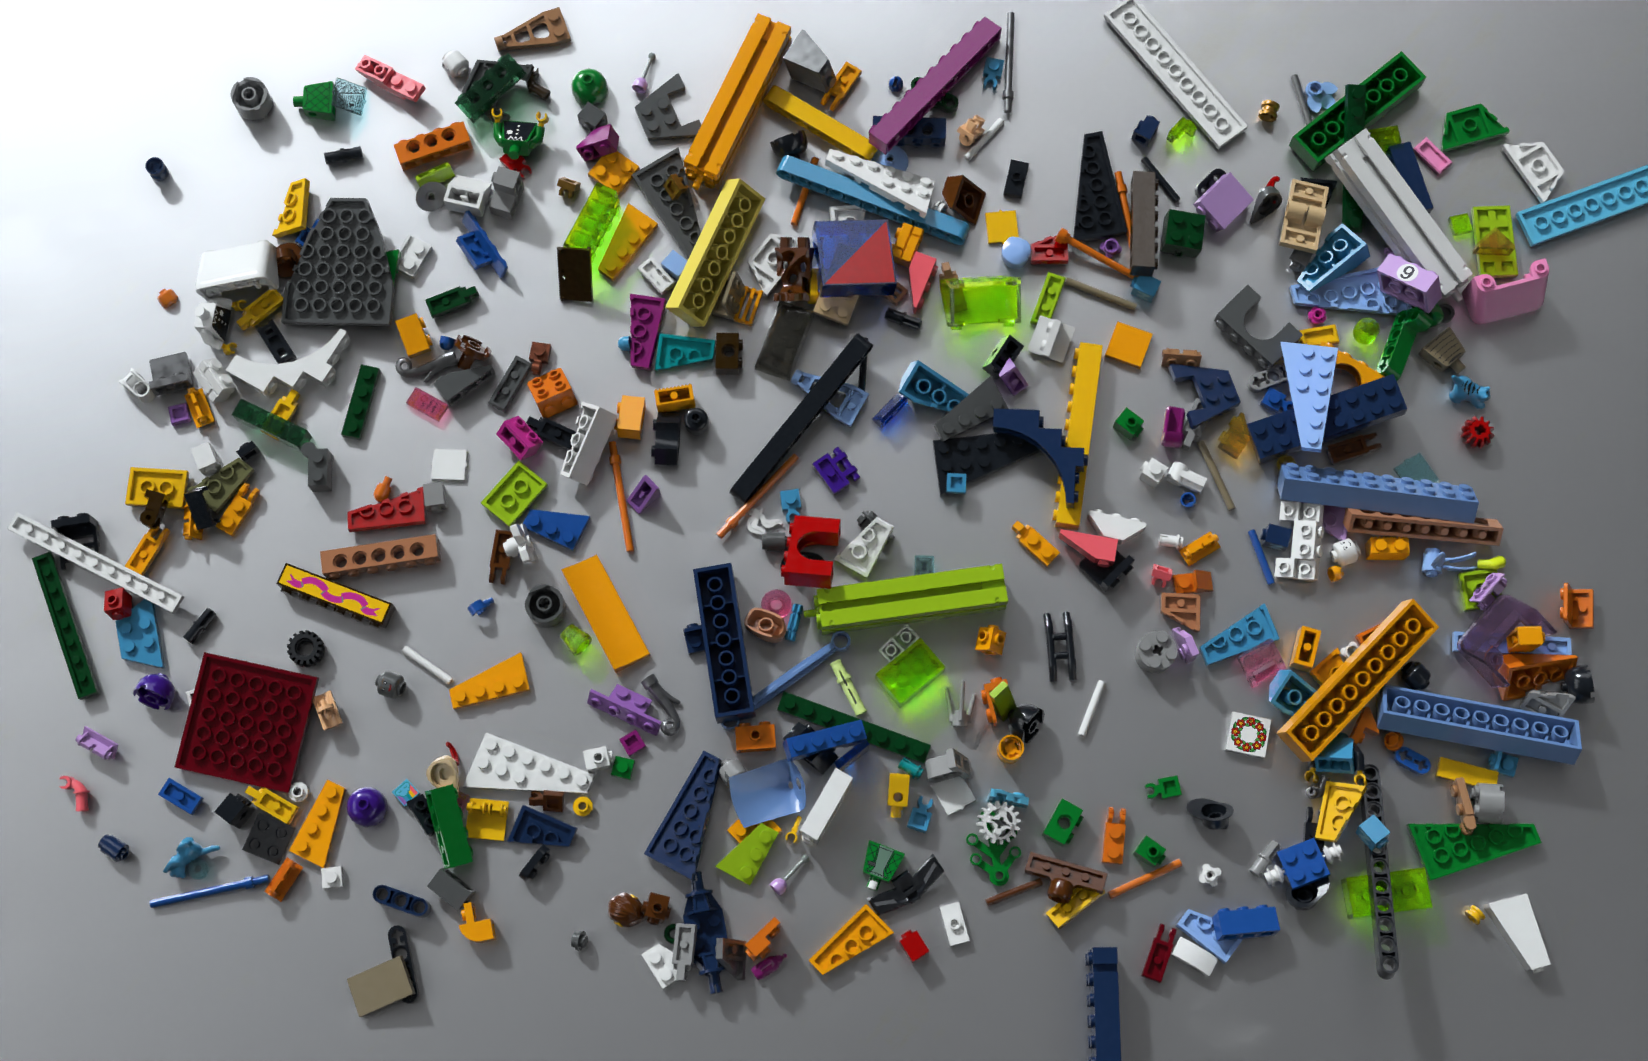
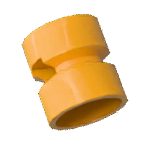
M1015 735L1003 737L997 747V756L1005 764L1016 763L1024 752L1023 741Z

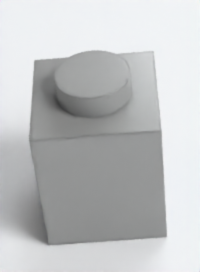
M442 482L423 484L426 509L432 513L442 512V509H447L444 484Z

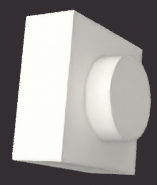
M342 866L321 869L322 889L344 887Z

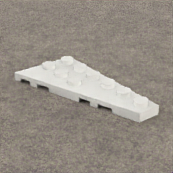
M486 732L462 787L543 792L544 790L588 794L595 775Z

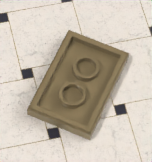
M401 955L347 979L359 1017H364L416 994L404 958Z

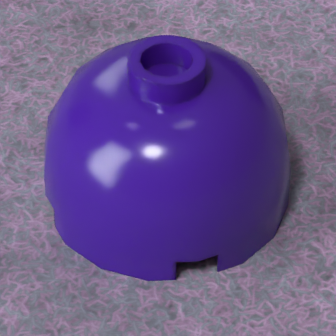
M161 673L150 674L139 680L133 690V695L137 694L139 696L138 701L148 707L159 710V706L165 707L164 710H167L173 703L175 687L166 675Z
M371 787L357 789L351 794L347 802L349 817L353 822L363 827L376 826L384 819L388 809L387 799L383 793Z

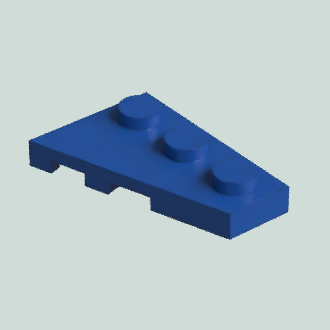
M530 509L523 524L526 525L528 531L574 551L590 520V516Z

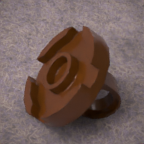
M284 243L276 247L278 276L280 278L291 280L294 273L292 269L294 265L298 264L301 257V246L295 243Z
M458 335L454 342L455 346L463 352L458 362V368L462 370L470 369L475 359L488 360L492 352L488 346L486 349L483 348L481 341L467 335H463L462 338Z

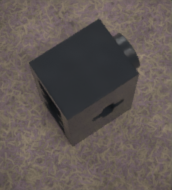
M1011 335L1000 339L982 366V369L993 378H1000L999 374L1007 360L1010 358L1014 362L1024 345Z
M229 793L215 810V813L229 824L240 829L255 809L251 807L252 802L246 797L241 796L239 793L236 796Z

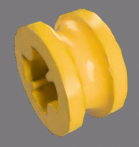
M1474 905L1470 906V910L1465 911V915L1476 925L1480 924V920L1485 919L1483 912Z

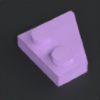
M1180 627L1172 629L1179 646L1178 653L1180 658L1185 660L1186 664L1193 662L1200 653L1192 635L1185 630L1181 631Z

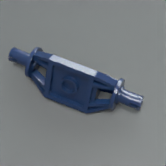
M699 871L696 872L697 881L696 879L694 881L691 880L692 892L685 895L687 901L683 920L684 924L698 925L694 963L700 971L699 975L708 977L710 994H716L714 985H716L717 993L723 992L719 974L726 971L720 963L718 968L715 952L716 938L728 939L723 910L713 897V890L704 889L702 872Z

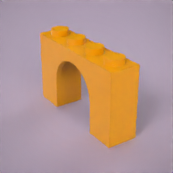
M1323 341L1319 345L1326 347H1335L1331 343H1325ZM1338 350L1335 369L1345 370L1352 374L1357 382V386L1385 377L1377 372V370L1368 367L1365 362L1357 361L1349 353Z

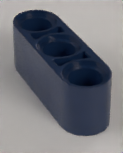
M378 885L373 890V898L380 904L420 918L428 916L431 912L430 903L423 898L386 885ZM382 890H387L388 896L384 900H380L379 893ZM401 896H405L406 904L400 907L398 899ZM419 903L425 904V910L422 913H417L416 911Z

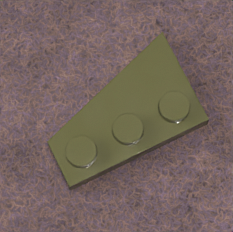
M237 458L219 469V472L204 478L201 483L194 487L191 486L187 490L190 491L197 487L207 486L208 490L204 491L203 496L209 508L218 514L255 470L241 458Z

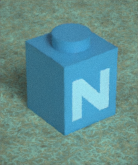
M1134 277L1130 285L1133 288L1131 294L1151 303L1161 281L1154 277Z
M1375 815L1361 823L1356 830V834L1371 851L1377 847L1379 849L1384 847L1389 842L1387 839L1391 833Z

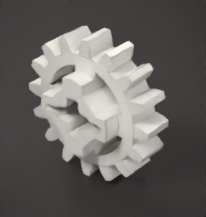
M995 801V806L992 803H987L988 809L981 808L984 814L977 816L981 819V822H978L977 825L982 826L979 833H985L984 839L988 840L991 838V843L993 844L996 840H998L999 844H1003V839L1006 842H1010L1009 837H1016L1014 831L1020 830L1016 826V823L1021 822L1020 819H1016L1019 812H1012L1014 806L1010 805L1007 807V802L1005 801L1001 805L999 801ZM998 809L996 814L989 816L993 810ZM1007 813L1009 814V816H1010V818H1011V822H1009V820H1008V818H1007ZM992 819H1000L1006 825H998ZM986 822L989 823L991 831L988 830ZM1009 829L1007 833L1001 835L1003 830Z

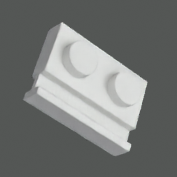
M408 234L399 249L401 256L398 260V271L415 279L431 253L432 246Z

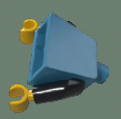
M1339 733L1313 761H1309L1308 767H1310V770L1304 774L1308 783L1310 777L1314 776L1313 782L1316 784L1319 781V777L1315 771L1354 774L1357 771L1354 777L1355 785H1358L1357 781L1359 779L1364 780V786L1367 785L1366 777L1363 774V771H1365L1364 754L1357 745H1354V739L1349 738L1345 733Z

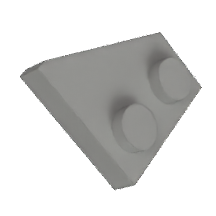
M1530 690L1521 702L1520 708L1526 711L1563 717L1576 697L1566 693Z

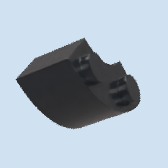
M658 412L657 419L653 420V431H656L655 445L651 447V457H655V464L678 465L681 413Z
M798 722L783 740L814 732L815 730L809 724L803 725ZM833 748L815 753L803 759L821 774H824L839 757L834 752L836 749Z

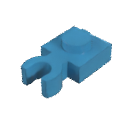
M986 57L983 76L986 78L983 82V88L986 89V85L992 83L993 90H996V79H1001L1004 60Z
M799 489L780 491L782 511H788L786 514L788 524H790L791 516H800L799 512L796 511L801 509Z
M920 796L917 801L918 808H912L907 827L926 833L932 815L927 810L931 808L933 800L930 799L928 805H924L922 803L923 796Z

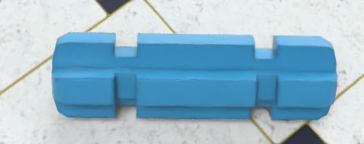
M793 604V613L790 615L787 626L788 631L785 634V640L795 641V632L798 630L801 619L800 614L803 611V606L800 604Z

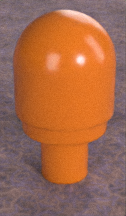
M385 476L383 483L379 482L373 493L376 501L382 502L381 500L389 497L391 493V487L389 486L392 478Z

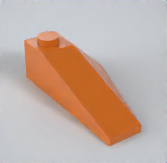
M1523 653L1497 656L1494 675L1501 699L1503 701L1519 699L1526 696V692L1530 690H1540L1542 685L1548 682L1555 683L1564 679L1567 670L1577 665L1578 657L1576 655Z

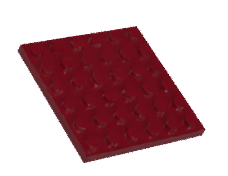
M204 652L174 767L289 793L293 784L319 678Z

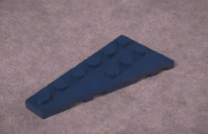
M706 751L702 752L644 853L649 858L692 881L695 880L722 763L721 759Z

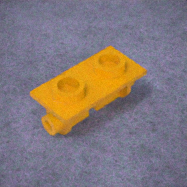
M194 387L187 390L188 393L184 396L197 429L215 422L203 389L195 390Z
M186 502V505H184V519L189 520V522L183 525L184 539L192 540V538L202 540L203 529L197 530Z
M1210 531L1178 551L1187 565L1191 566L1221 548L1217 542L1219 537L1216 534L1213 535Z

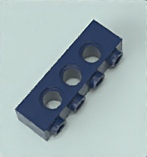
M873 116L872 126L877 125L882 116ZM923 117L910 130L913 133L910 135L906 134L895 146L913 145L914 147L928 145L935 148L945 146L946 118ZM928 131V132H930L931 134H930V135H925V134H923V132Z

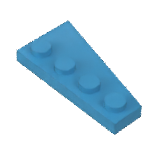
M1264 603L1228 629L1200 646L1199 649L1206 666L1278 641L1280 638Z

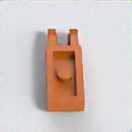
M1109 807L1107 822L1105 823L1102 863L1122 865L1126 809L1121 808L1118 824L1112 823L1114 808Z

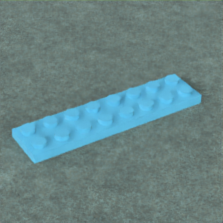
M1648 165L1517 212L1515 216L1530 247L1648 205Z

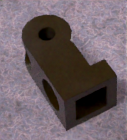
M147 489L144 497L148 499V503L140 515V521L146 527L155 529L162 522L170 498L165 494Z

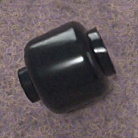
M700 408L688 410L684 416L686 430L693 435L703 434L709 426L707 413Z
M1410 661L1401 669V679L1410 689L1423 690L1430 684L1431 673L1422 663Z

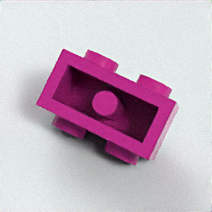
M519 416L504 421L496 433L520 460L535 455L543 444L538 435Z

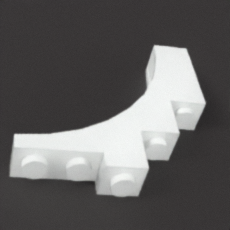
M340 328L334 337L321 349L307 357L281 364H263L235 355L226 372L234 379L266 397L274 393L278 382L298 392L299 389L305 386L307 377L327 387L336 377V371L332 365L338 362L340 353L348 347L350 336Z

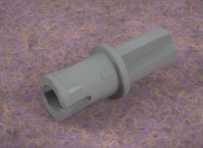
M1274 840L1271 841L1263 853H1259V858L1249 871L1259 878L1267 866L1272 864V860L1281 849V845Z

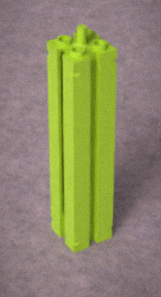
M995 564L994 566L987 565L831 587V589H817V595H813L814 609L804 610V618L816 617L817 629L822 631V635H827L837 631L848 632L993 612L994 610H1005L1008 604V596L1004 582L1002 564Z

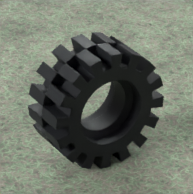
M309 630L293 634L294 638H290V644H287L289 649L287 653L290 655V659L301 667L315 666L317 661L320 662L321 656L324 657L323 651H325L324 642L321 638ZM304 642H310L313 645L312 653L307 656H302L299 653V647Z

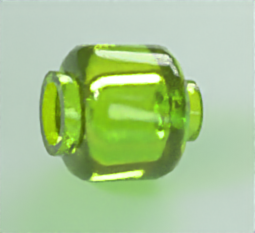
M1369 317L1360 319L1353 328L1354 339L1362 345L1372 343L1380 332L1378 322Z

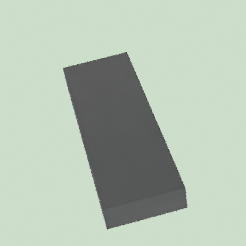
M516 355L488 404L506 413L529 374L532 363Z

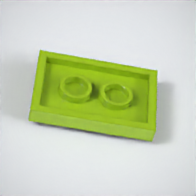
M518 460L481 501V504L510 528L547 488L548 484Z

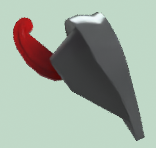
M1274 176L1265 188L1260 189L1255 201L1250 224L1273 213L1282 203V196L1274 187L1275 183L1279 182L1280 177Z

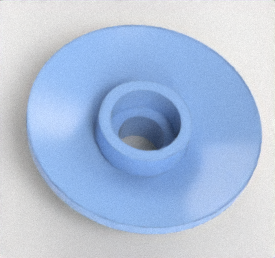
M894 146L886 155L877 150L872 158V161L902 171H906L908 167L907 154L898 146ZM891 157L893 158V160L888 161L887 158Z

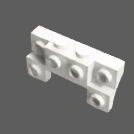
M1281 501L1279 520L1294 522L1291 558H1276L1274 577L1318 581L1319 561L1323 554L1321 538L1324 537V527L1322 526L1324 505Z

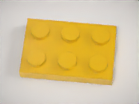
M130 467L125 504L127 506L146 507L148 499L144 496L148 489L167 495L170 498L167 508L184 509L186 500L184 494L187 493L189 472L187 470Z

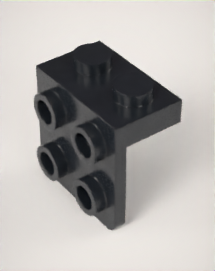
M1116 550L1113 566L1108 568L1100 567L1097 563H1093L1085 557L1080 562L1079 567L1106 592L1110 587L1114 589L1120 582L1119 578L1123 574L1126 576L1134 568L1132 564L1135 560L1130 555L1125 558Z

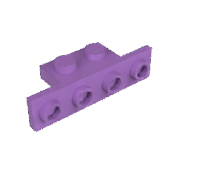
M619 684L616 685L609 697L593 689L590 690L587 703L592 707L626 721L630 725L641 728L647 733L656 736L659 733L662 721L646 714L651 706V699Z

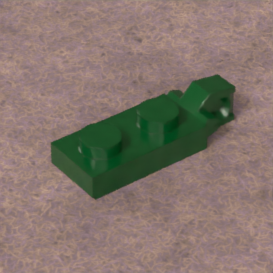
M459 286L428 298L425 301L431 317L436 318L471 303L472 299L478 297L479 293L475 286L468 289Z

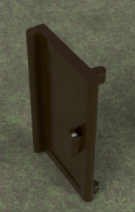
M557 247L560 301L592 302L591 247L587 249Z

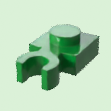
M1177 775L1158 779V785L1148 783L1144 786L1145 789L1152 788L1154 791L1152 795L1147 796V799H1153L1158 794L1161 795V799L1182 795Z

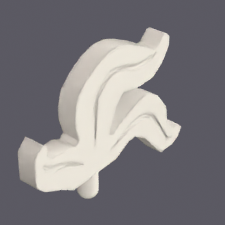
M751 508L746 513L752 516L747 520V528L749 532L762 536V534H765V530L758 526L759 520H761L763 527L766 529L774 528L776 525L782 526V521L780 519L767 520L762 514L765 510L764 508H761L760 511Z

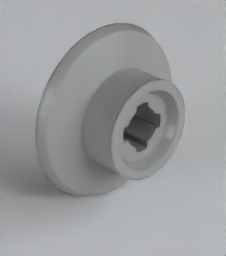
M428 182L422 185L416 193L418 207L429 212L443 207L446 187L439 182Z

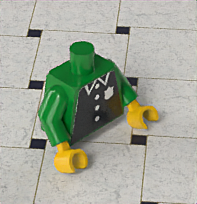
M494 108L492 109V117L495 120V123H493L494 139L500 147H503V153L508 154L511 159H518L519 155L528 156L533 149L542 144L545 132L544 124L549 121L546 113L545 117L540 119L541 113L537 112L536 119L539 122L538 125L537 123L503 120L500 123V120L503 118L502 109L500 108L499 115H494Z

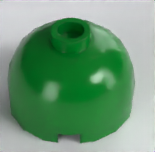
M582 69L572 79V94L581 105L585 106L588 102L592 105L598 102L601 103L606 98L608 92L606 79L596 69Z

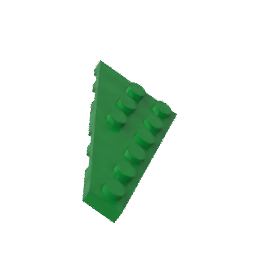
M1406 824L1428 881L1542 843L1534 824H1476V828L1469 836L1462 834L1459 827L1460 824Z

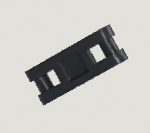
M273 319L267 321L266 325H260L256 328L278 364L297 358ZM270 330H273V332L269 335L266 334ZM285 349L287 353L280 356L278 353Z

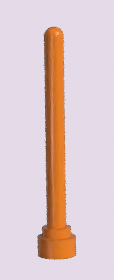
M1061 228L1055 238L1056 242L1060 244L1068 243L1130 279L1136 277L1130 275V269L1072 238L1068 230Z

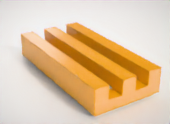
M745 286V294L740 299L739 311L734 316V322L752 327L763 291H757L755 288L751 289ZM750 293V296H749L747 305H746V307H745V310H744L742 319H740L739 317H740V314H741V311H742L744 302H745V300H746L747 294ZM757 295L749 321H746L753 297Z

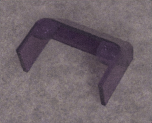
M1499 595L1457 642L1458 651L1491 687H1508L1510 685L1497 671L1503 664V655L1497 647L1520 622L1525 626H1541L1542 632L1545 635L1557 633L1537 609L1510 595Z

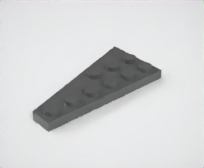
M678 147L632 174V178L688 260L701 234L690 189L688 187L686 192L680 195L679 199L672 200L663 186L669 176L675 173L678 177L684 178L682 181L684 186L688 185Z

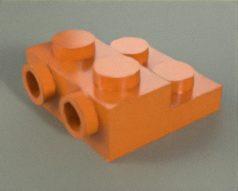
M775 917L745 944L747 948L745 952L753 962L759 957L764 959L771 952L770 947L772 945L768 938L773 939L780 933L779 928L781 927L780 922Z

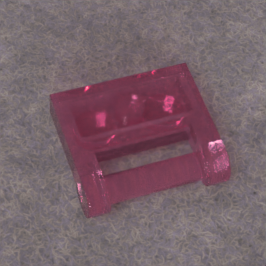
M1270 638L1237 657L1252 688L1257 686L1258 682L1277 671L1286 669L1273 639ZM1273 660L1275 661L1274 665L1254 676V671Z

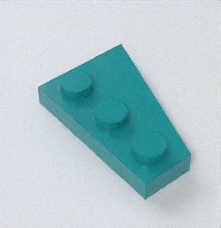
M660 333L655 371L713 360L716 340Z

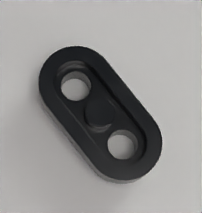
M1214 169L1209 172L1195 187L1197 198L1203 195L1201 192L1202 188L1206 192L1216 182L1214 181V176L1219 179L1222 175L1226 174L1225 171Z
M542 845L522 869L519 877L524 881L532 880L537 875V868L540 864L544 865L551 857L549 854L550 849Z

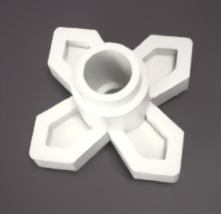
M514 524L510 526L513 537L503 543L506 555L508 557L520 555L523 563L538 560L526 525Z

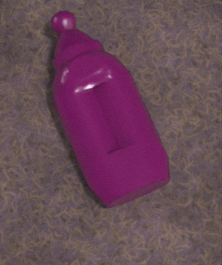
M787 954L769 956L754 965L751 970L756 979L761 980L776 971L780 964H782L783 959L787 957Z

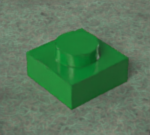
M615 756L611 776L631 780L635 760Z

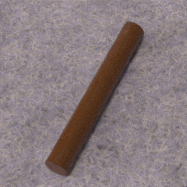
M1041 878L1035 879L985 899L987 907L1040 887L1043 885Z

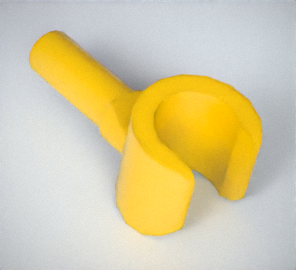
M797 816L791 832L786 834V841L789 834L795 835L793 843L798 840L797 831L802 819L801 816Z

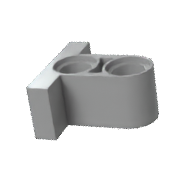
M954 748L947 749L945 755L925 761L927 779L930 783H937L959 776L963 779L971 777L968 758Z

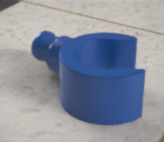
M492 597L484 601L480 599L472 603L467 609L472 616L476 613L481 615L490 604L494 603Z

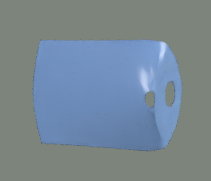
M783 759L729 777L732 803L744 828L797 813L806 806L805 784L800 771L793 761L788 762L787 759ZM796 778L800 780L801 789L797 785ZM790 781L793 784V789L789 788L788 783Z

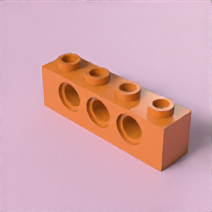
M454 122L448 127L436 128L430 133L419 134L415 138L401 140L394 144L403 171L473 148L464 122ZM449 137H454L453 140L447 141ZM431 143H437L433 147L429 146ZM414 149H419L415 153L412 152Z

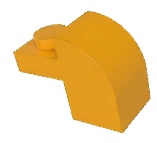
M464 903V909H461L463 921H466L467 924L459 925L461 933L467 939L477 943L497 940L494 921L492 919L477 921L474 903Z

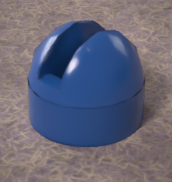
M898 76L891 77L889 89L892 92L901 91L903 80Z
M441 336L439 341L440 347L443 350H451L455 339Z
M1186 492L1181 496L1180 501L1184 507L1192 508L1195 506L1197 499L1193 493ZM1194 499L1193 502L1185 503V501H1190Z

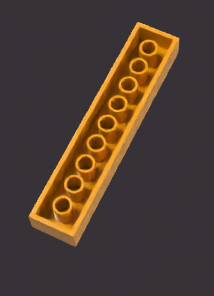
M1414 599L1402 601L1276 734L1302 762L1313 761L1431 637L1439 626Z

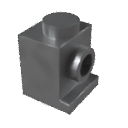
M1294 249L1289 258L1292 260L1289 266L1290 269L1302 273L1313 253Z

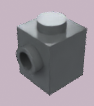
M589 102L577 115L579 124L589 133L596 128L607 125L606 113Z

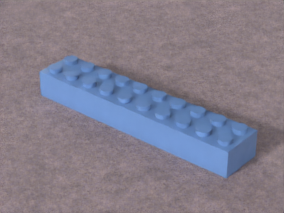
M1281 464L1277 480V488L1281 500L1473 524L1479 505L1473 488L1467 484L1451 485L1448 482L1435 483L1427 479L1418 481L1409 477L1394 478L1387 474L1378 476L1370 472L1362 474L1355 473L1352 470L1338 471L1331 467L1322 469L1313 465Z
M1386 684L1380 689L1376 699L1378 729L1575 765L1582 751L1579 720Z

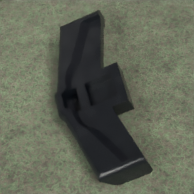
M932 854L913 876L907 869L891 880L895 886L894 889L868 897L867 900L878 916L908 904H913L921 899V896L942 875L944 869L934 854Z

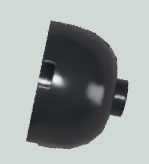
M800 130L796 134L791 133L775 139L770 144L775 155L780 159L785 155L801 159L800 155L806 151L808 141L805 131Z
M1588 665L1570 668L1564 675V681L1560 682L1562 693L1574 695L1576 697L1574 703L1589 704L1595 701V697L1591 698V692L1595 691L1591 671H1586Z
M1022 704L1012 709L1007 717L1010 734L1021 738L1023 743H1030L1039 732V729H1036L1038 723H1043L1044 710L1032 704Z

